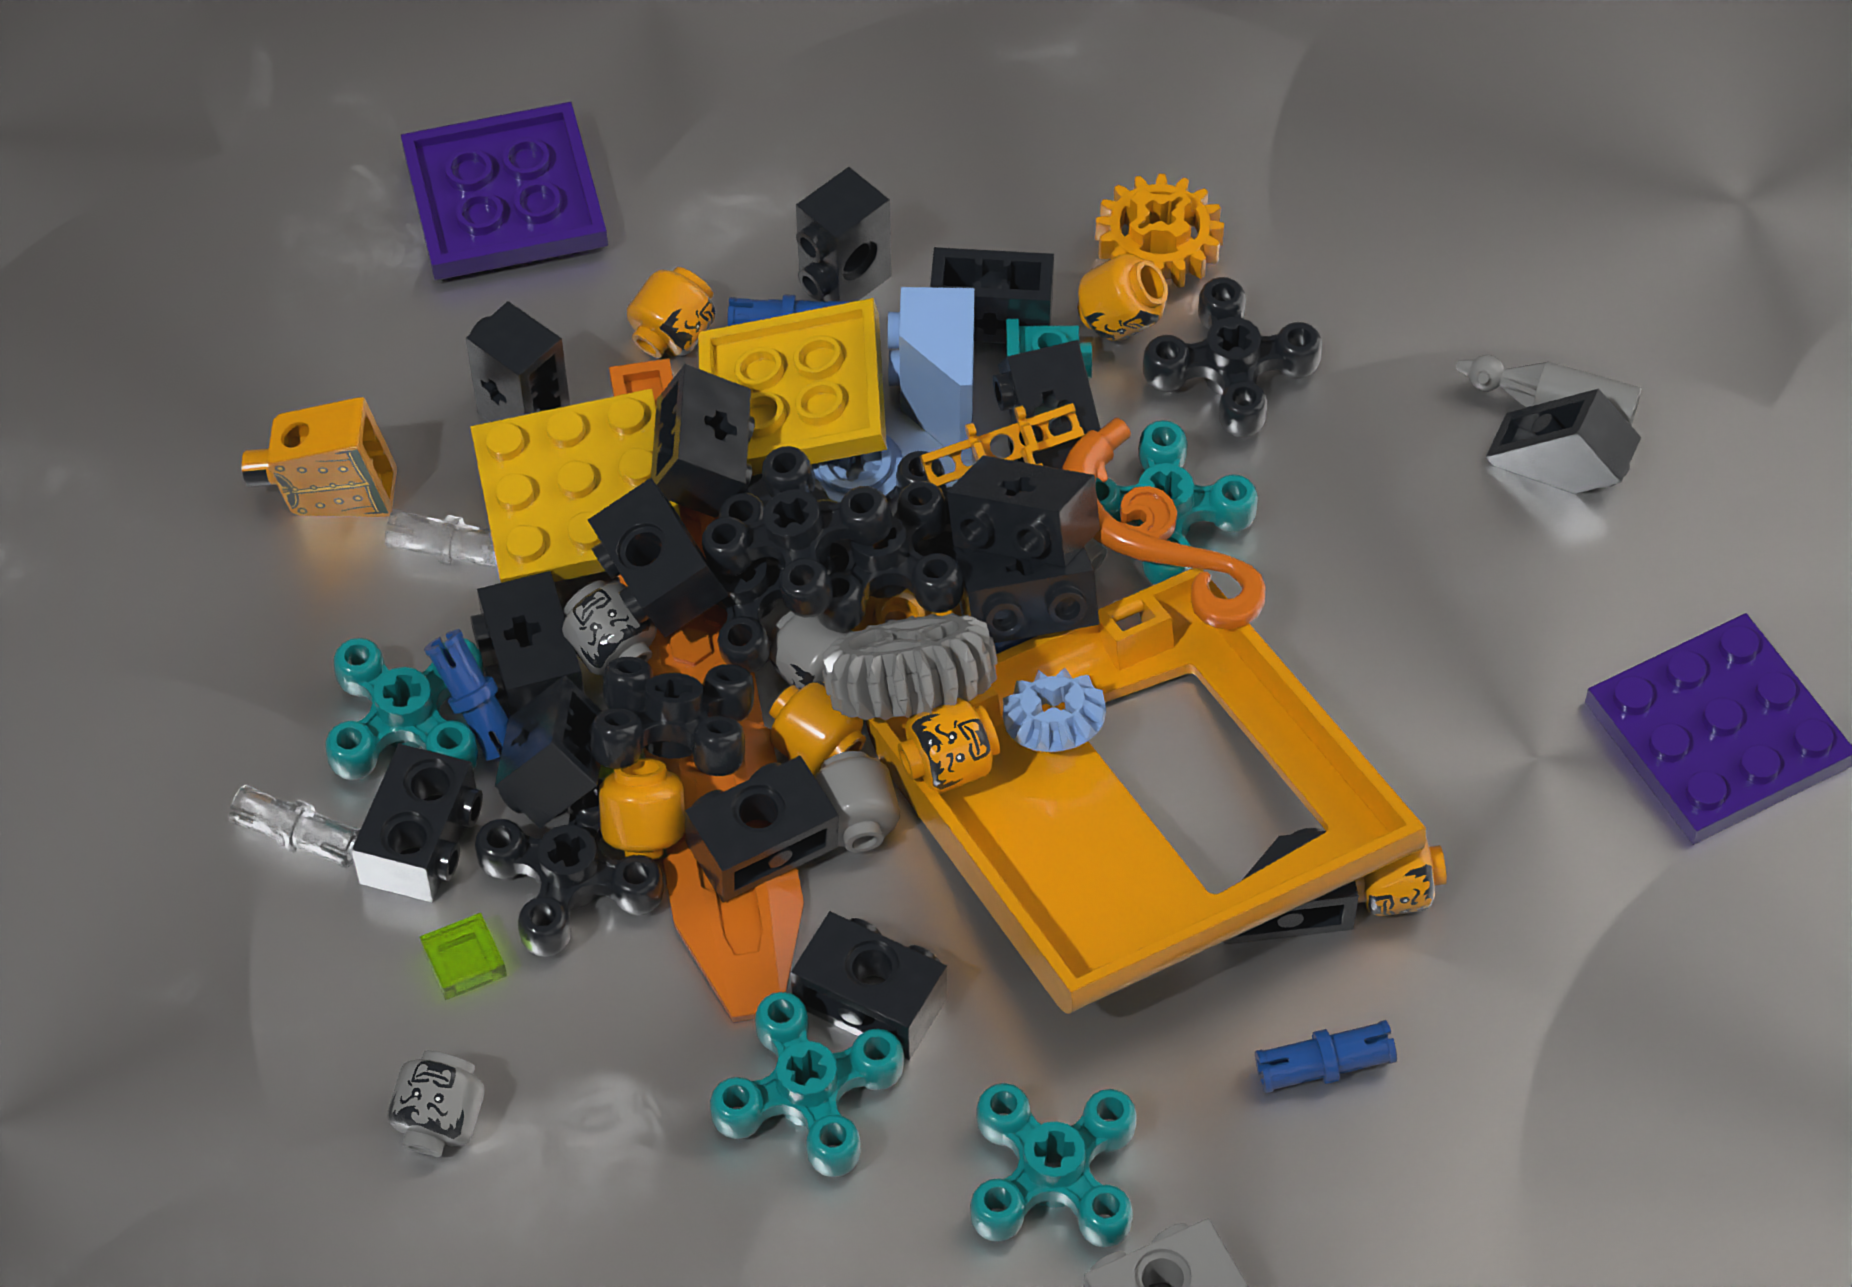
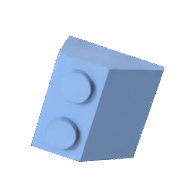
M901 287L900 312H888V349H899L889 350V386H900L901 411L944 447L967 440L965 425L973 422L974 288ZM971 448L962 450L961 460H972Z

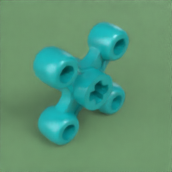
M1164 420L1153 422L1141 433L1138 457L1145 471L1140 476L1138 484L1126 487L1119 486L1109 478L1104 483L1099 478H1096L1095 484L1096 495L1100 503L1119 522H1121L1120 506L1123 497L1133 488L1151 486L1163 490L1173 500L1177 509L1175 531L1167 541L1190 546V543L1185 536L1190 531L1191 524L1195 522H1213L1216 527L1226 532H1239L1248 528L1256 517L1258 494L1253 483L1240 475L1224 476L1217 480L1214 485H1194L1192 476L1182 468L1186 461L1188 447L1185 432L1177 424ZM1142 520L1131 521L1136 523L1137 526H1140L1144 523ZM1142 561L1144 575L1154 585L1191 569L1190 567Z
M354 638L341 644L336 650L333 659L336 680L345 692L353 696H365L371 701L372 706L370 712L358 722H342L334 726L328 733L325 742L326 756L329 766L336 775L348 780L366 777L375 769L382 750L388 745L397 748L398 743L415 748L422 747L427 751L472 762L473 769L475 768L478 760L475 735L462 722L447 721L439 714L441 705L447 698L451 697V694L433 662L423 672L408 667L389 670L385 665L381 650L374 642L364 638ZM464 639L484 675V665L480 650L473 642Z
M772 993L765 997L758 1005L755 1014V1027L757 1037L762 1045L777 1056L776 1068L770 1075L761 1080L750 1081L747 1078L733 1077L720 1082L713 1090L710 1099L712 1122L719 1133L727 1138L742 1139L754 1134L766 1119L783 1114L789 1121L796 1125L806 1126L808 1129L806 1149L808 1160L813 1168L823 1176H844L851 1172L859 1162L861 1141L859 1131L852 1121L842 1116L837 1110L838 1101L845 1092L856 1087L863 1086L867 1089L878 1091L895 1085L902 1076L904 1068L902 1044L894 1034L887 1030L871 1029L860 1034L850 1048L842 1052L832 1053L824 1045L807 1039L809 1030L808 1014L800 998L792 993Z
M1001 1083L987 1088L980 1096L976 1108L978 1129L983 1137L991 1143L1001 1146L1006 1145L1012 1149L1018 1157L1019 1163L1016 1170L1007 1178L988 1180L980 1184L973 1193L970 1203V1215L972 1225L977 1233L986 1240L994 1242L1006 1241L1018 1233L1022 1228L1027 1212L1033 1206L1039 1204L1049 1208L1064 1206L1071 1208L1078 1219L1079 1231L1085 1240L1094 1246L1108 1248L1122 1243L1130 1233L1133 1222L1131 1201L1126 1193L1118 1187L1102 1185L1096 1181L1090 1172L1089 1166L1097 1154L1103 1151H1117L1127 1146L1134 1137L1137 1126V1114L1135 1105L1130 1097L1114 1089L1101 1090L1090 1097L1085 1104L1083 1115L1075 1124L1070 1126L1057 1121L1043 1124L1037 1122L1031 1113L1028 1098L1015 1085ZM1047 1163H1060L1061 1167H1048ZM992 1209H1002L1004 1211L995 1212ZM1099 1215H1109V1216H1111V1217H1109V1218H1103V1217H1100Z

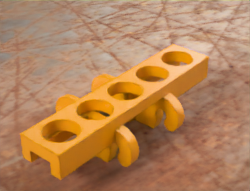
M1074 403L1026 419V411L1022 405L1015 407L1014 412L1017 423L980 436H976L977 431L973 422L966 424L967 440L920 456L928 482L939 487L959 480L973 466L967 467L963 464L961 460L962 450L971 448L976 462L983 455L998 458L990 450L991 440L997 435L1008 436L1012 440L1014 447L1010 456L1001 459L1014 461L1023 458L1025 463L1035 464L1032 454L1085 435L1077 419ZM1066 416L1071 422V431L1053 436L1048 428L1049 420ZM1032 426H1037L1041 430L1042 441L1037 443ZM1020 431H1021V434H1022V437H1023L1025 446L1021 443V441H1020V439H1019V433H1020ZM945 456L952 458L955 463V471L937 477L932 471V461Z

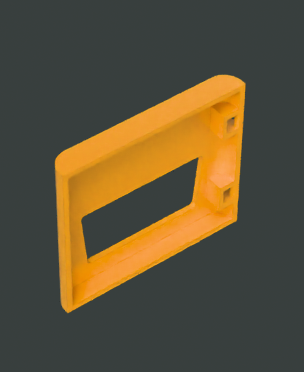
M1189 569L1098 609L1099 625L1039 635L996 654L998 661L995 665L997 679L983 694H977L971 701H968L973 707L981 705L987 711L1000 745V753L993 756L992 768L983 778L944 793H939L929 788L922 777L911 780L903 767L898 752V744L907 740L906 722L908 718L900 716L883 720L880 717L865 720L875 752L880 762L889 769L893 782L1054 1002L1067 1014L1422 850L1426 844V827L1250 624L1231 630L1219 629L1205 624L1194 613L1191 604V586L1195 576L1200 572H1205L1203 569ZM1210 580L1208 585L1210 592L1216 597L1228 599L1217 585ZM1136 613L1140 614L1142 623L1125 631H1122L1116 624V622ZM1064 668L1067 669L1072 678L1089 675L1094 688L1103 690L1105 703L1185 674H1194L1326 832L1221 893H1209L1089 741L1078 747L1058 752H1042L1026 748L1014 741L1005 729L1003 722V698L1014 693L1016 681L1034 682L1038 670L1047 677L1056 676ZM1062 702L1055 706V708L1063 710L1065 709V703ZM1042 704L1044 712L1053 707L1048 704Z

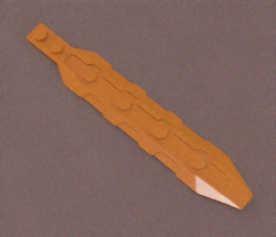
M670 359L609 367L613 396L652 389L655 405L657 398L673 379ZM678 504L681 520L704 554L702 534L706 527L712 521L718 519V517L714 518ZM619 575L620 583L628 586L623 577ZM714 605L666 638L657 628V634L649 646L652 656L647 662L652 667L653 675L656 676L664 673L686 674L696 678L703 684L705 675L711 668L726 664L721 657L717 643L719 630L727 621L728 614L726 610L718 605ZM754 672L750 673L754 683L753 707L748 717L738 722L743 727L745 735V755L738 771L727 776H711L701 772L695 766L693 755L684 758L668 759L653 755L644 748L645 759H655L665 763L666 770H670L680 777L684 788L685 810L692 807L694 802L704 794L714 790L726 791L749 780L761 767L777 762L774 746L770 742L771 729L764 726ZM756 819L747 822L746 825L753 828H765L771 825V823L766 820ZM684 833L677 843L666 848L667 857L663 859L674 927L732 1022L755 1019L758 1005L765 997L777 992L787 993L804 908L798 869L796 867L723 903L686 844Z

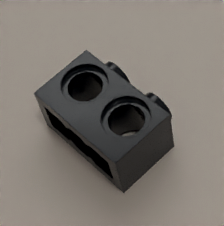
M398 743L352 848L359 884L433 903L442 880L450 881L455 874L460 857V845L458 842L465 826L472 828L477 822L481 811L483 793L482 790L476 788L472 762ZM433 795L442 796L441 798L432 801L424 800L425 798ZM409 848L420 849L419 851L412 854H400L402 851Z

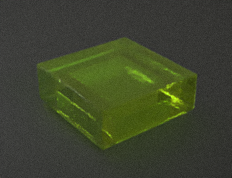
M481 913L419 936L422 950L445 1000L507 976L505 963Z

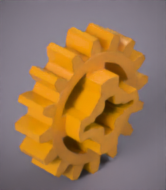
M1159 173L1156 178V184L1150 185L1141 176H1136L1133 190L1130 191L1118 184L1114 187V201L1103 199L1100 203V217H1096L1095 240L1099 241L1098 256L1100 259H1112L1122 254H1134L1154 263L1160 269L1164 278L1172 279L1178 288L1185 287V274L1190 273L1202 279L1205 276L1206 263L1216 264L1219 260V248L1223 246L1224 223L1220 222L1221 207L1219 204L1207 205L1208 191L1205 188L1194 193L1189 192V179L1183 177L1173 186L1167 184L1165 174ZM1124 224L1129 227L1128 234L1125 237L1121 231ZM1195 227L1198 233L1195 240L1191 237V228Z

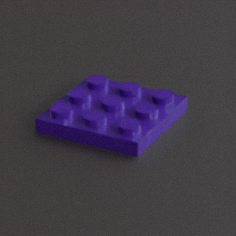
M572 102L400 134L434 281L608 246L607 230Z
M1747 613L1602 681L1587 690L1586 705L1692 845L1852 767V745Z

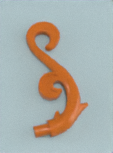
M1114 418L1098 432L1095 430L1088 431L1069 451L1062 469L1093 474L1095 476V484L1096 478H1099L1103 483L1106 482L1108 475L1105 465L1113 460V451L1130 438L1131 431L1120 418ZM1144 486L1135 487L1125 494L1120 506L1121 522L1114 519L1097 498L1100 530L1093 537L1097 542L1117 553L1141 561L1227 573L1240 584L1242 591L1239 595L1231 599H1222L1210 592L1208 585L1211 575L1208 572H1200L1195 576L1191 586V604L1194 613L1205 624L1214 628L1231 630L1246 626L1258 617L1265 605L1266 586L1262 575L1252 565L1216 551L1167 541L1175 531L1177 509L1173 500L1163 490ZM1132 520H1142L1144 522L1140 526L1127 524Z

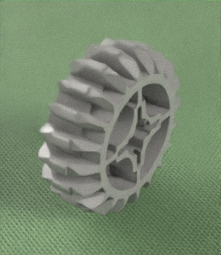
M933 613L924 617L910 616L902 620H889L887 623L880 625H868L862 631L849 632L844 638L837 639L823 652L824 668L822 671L826 694L830 695L833 710L839 711L842 715L850 718L859 717L868 720L880 717L883 720H888L892 717L900 716L909 718L922 712L932 713L933 708L943 704L955 706L959 697L966 701H971L977 694H983L997 679L995 665L998 661L993 638L989 635L987 623L969 615L959 616L951 613L937 616Z

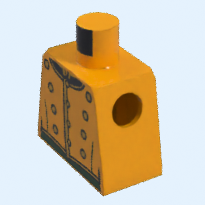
M365 397L352 398L278 414L272 422L269 448L245 450L243 452L242 474L245 484L248 487L277 485L290 511L296 515L392 516L397 465Z

